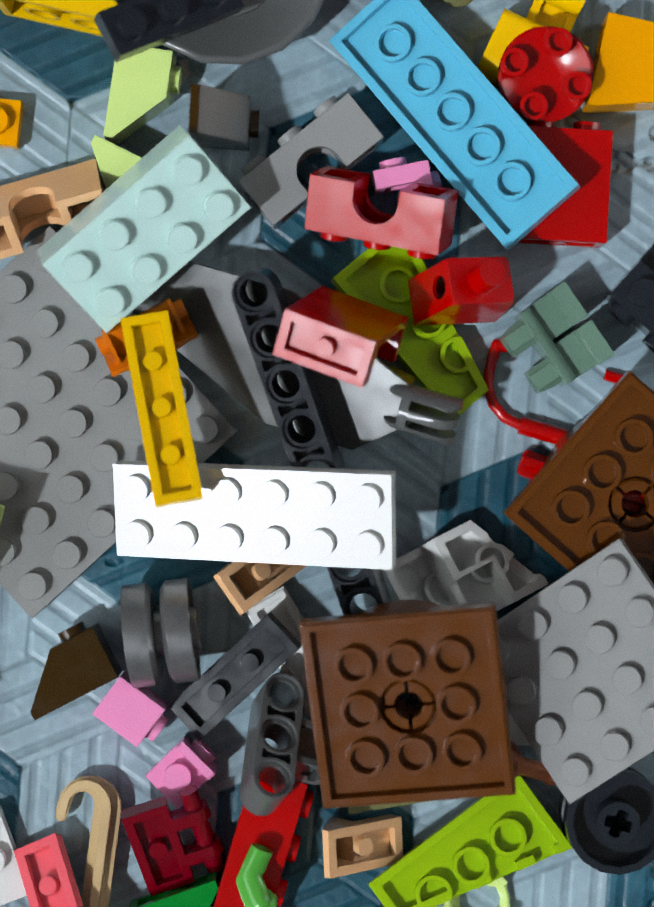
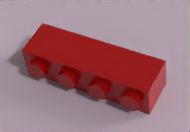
M259 781L263 789L274 793L273 788L268 783ZM295 781L291 792L272 814L257 816L250 813L242 805L213 907H244L236 885V877L252 843L265 846L273 852L262 878L267 889L277 895V907L282 906L288 885V880L281 879L285 861L295 862L301 841V836L294 834L298 817L307 819L314 797V791L307 790V783Z

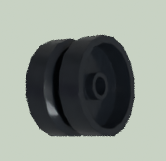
M629 766L571 804L568 803L562 792L560 793L557 813L561 830L584 863L599 872L622 875L641 870L654 860V785L641 772ZM618 813L617 817L614 820H605L607 815L616 816V814Z

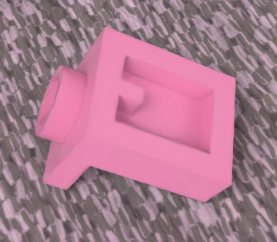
M185 734L147 772L145 777L178 809L183 804L179 794L181 789L189 785H195L198 789L207 779L210 780L216 774L218 766L213 761L217 756L203 740L199 741L196 738L192 741Z

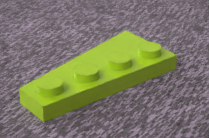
M392 246L388 250L368 248L331 280V283L341 293L409 317L397 360L421 387L463 399L462 410L457 412L461 415L489 389L463 338L458 335L453 324L414 326L408 280L427 270L423 260L409 256L407 249Z
M519 775L515 778L516 795L480 797L367 884L384 907H435L470 890L492 883L494 880L517 870L520 871L550 856L572 849V846Z

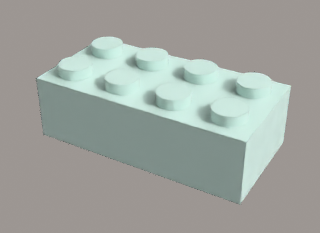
M179 125L37 250V253L47 271L105 333H108L121 321L120 318H125L251 207Z

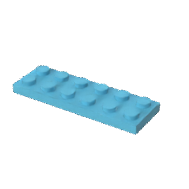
M372 0L329 40L454 189L459 190L460 196L508 251L581 188L419 0Z

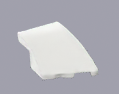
M471 520L397 558L396 565L392 570L381 569L392 601L422 600L443 606L495 602L496 611L548 585L544 576L532 573L513 558V552L504 545L493 542L488 533Z

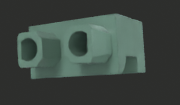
M565 281L514 318L516 323L511 325L499 338L513 358L530 346L534 347L542 361L526 371L524 375L536 393L550 389L558 384L560 386L569 384L583 373L615 355L592 320L583 323L553 343V339L589 316Z

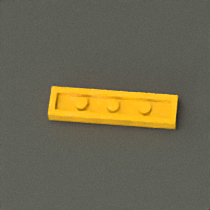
M168 310L120 318L155 509L203 500V493Z

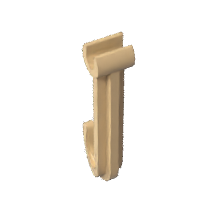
M96 775L81 776L71 781L61 792L55 816L58 821H64L68 817L72 800L76 793L87 792L93 797L94 810L81 899L84 907H109L121 823V797L116 787L107 779Z

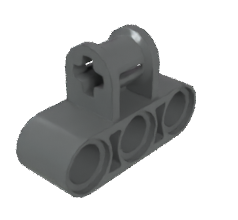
M277 673L268 678L251 705L240 784V800L250 813L257 816L272 814L291 792L295 781L320 785L312 721L302 719L305 697L304 688L298 679L288 673ZM271 697L279 699L284 706L277 705ZM265 738L273 740L279 749L271 747ZM259 781L268 783L273 788L274 793L263 789Z

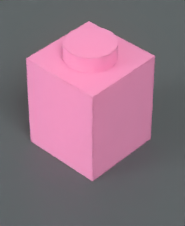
M124 671L92 714L134 746L138 747L145 737L153 742L169 719L162 714L169 703L147 687L133 688L129 674Z

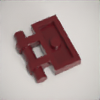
M189 785L180 790L179 794L183 806L179 809L171 811L166 796H162L121 810V820L150 896L195 882L193 865L204 862L209 873L218 872L225 866L221 856L224 847L220 836L217 833H213L208 820L211 817V811L206 799L200 797L195 785ZM192 827L196 840L193 843L183 845L179 831Z

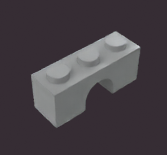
M349 93L340 100L335 95L327 99L313 112L317 117L304 129L299 124L292 127L277 141L280 145L278 150L268 158L263 154H259L241 169L244 177L238 181L240 188L274 230L307 205L308 192L301 185L297 177L298 168L303 160L314 154H326L334 158L343 169L351 170L382 145L383 135Z

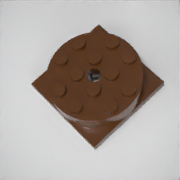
M629 370L626 371L583 421L576 424L559 439L546 458L545 464L502 511L568 571H572L622 538L654 584V391ZM632 490H638L642 494L643 505L636 512L626 514L621 505L624 497L621 492L628 493Z
M398 600L376 605L360 614L301 619L299 627L323 809L516 795L507 711V681L502 665L495 602L443 606L422 600ZM408 684L409 692L417 694L422 702L416 705H408L400 699L399 694L405 692Z

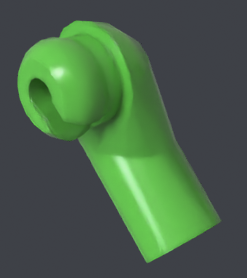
M257 843L251 844L236 877V885L244 907H277V895L267 889L262 878L273 852Z

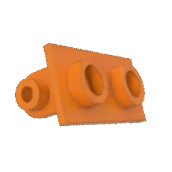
M169 298L140 313L142 315L168 310L175 350L199 337L181 298L174 302ZM121 322L108 333L101 330L103 335L95 338V341L102 356L104 355L112 377L125 371H130Z

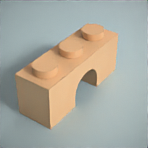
M96 159L0 186V259L24 253L23 241L31 231L47 224L65 226L106 190Z

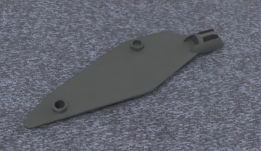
M189 261L137 306L132 313L135 316L141 315V312L169 298L172 302L181 298L199 337L187 342L177 350L263 422L277 427L232 300L231 291L233 283L240 275ZM249 279L246 285V292L249 298L257 303L265 302L268 296L265 283ZM283 288L289 306L302 299L295 291ZM268 324L264 325L262 329V338L270 347H275L279 332L277 326ZM375 358L369 382L363 388L311 369L338 446L354 450L396 430L449 446L454 444L456 432L453 429H456L459 425L460 415L457 412L462 410L463 399L409 384L378 358ZM289 370L279 371L277 379L280 387L287 392H297L300 387L297 375ZM303 415L294 417L293 426L297 433L305 436L315 434V424L309 417Z

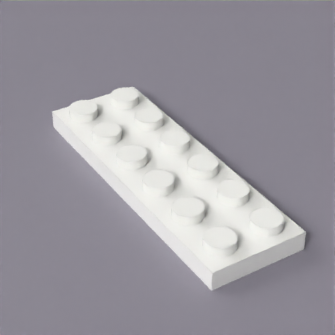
M119 460L113 464L117 556L392 570L396 565L395 471L197 463L203 500L155 509L147 461Z

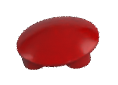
M553 26L531 28L514 38L505 49L498 69V82L504 99L517 114L536 122H554L574 113L587 98L593 81L592 60L584 44L568 30Z

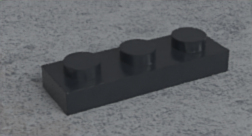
M127 0L99 11L94 21L117 63L235 15L241 11L244 4L242 0Z
M270 611L201 675L199 681L192 683L168 707L200 741L297 652L302 645Z

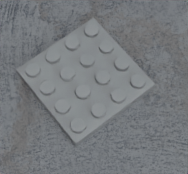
M620 538L497 620L502 665L507 681V710L569 804L654 751V584L624 540Z

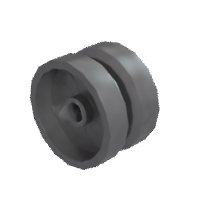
M189 578L165 580L160 588L159 611L157 610L154 592L148 583L123 585L121 587L122 636L127 670L133 688L158 685L163 674V655H165L169 675L175 683L200 680L201 631L198 610L194 604Z

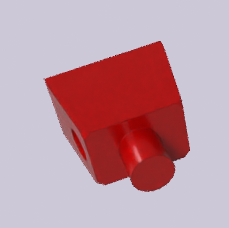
M504 256L449 258L408 280L414 326L496 322L514 304L509 260ZM437 291H439L441 294L445 292L444 296L441 299L438 297Z

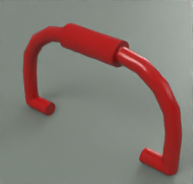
M494 339L491 342L483 379L489 389L484 394L488 407L502 423L518 430L517 434L556 445L559 439L567 432L566 428L523 416L519 419L509 414L498 402L494 390L495 371L500 353L508 352L500 339ZM606 369L603 380L616 384L624 374Z

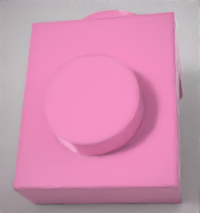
M406 157L388 159L379 162L380 170L373 171L370 176L374 195L402 190L413 182L442 187L438 171H430L428 160L407 164Z

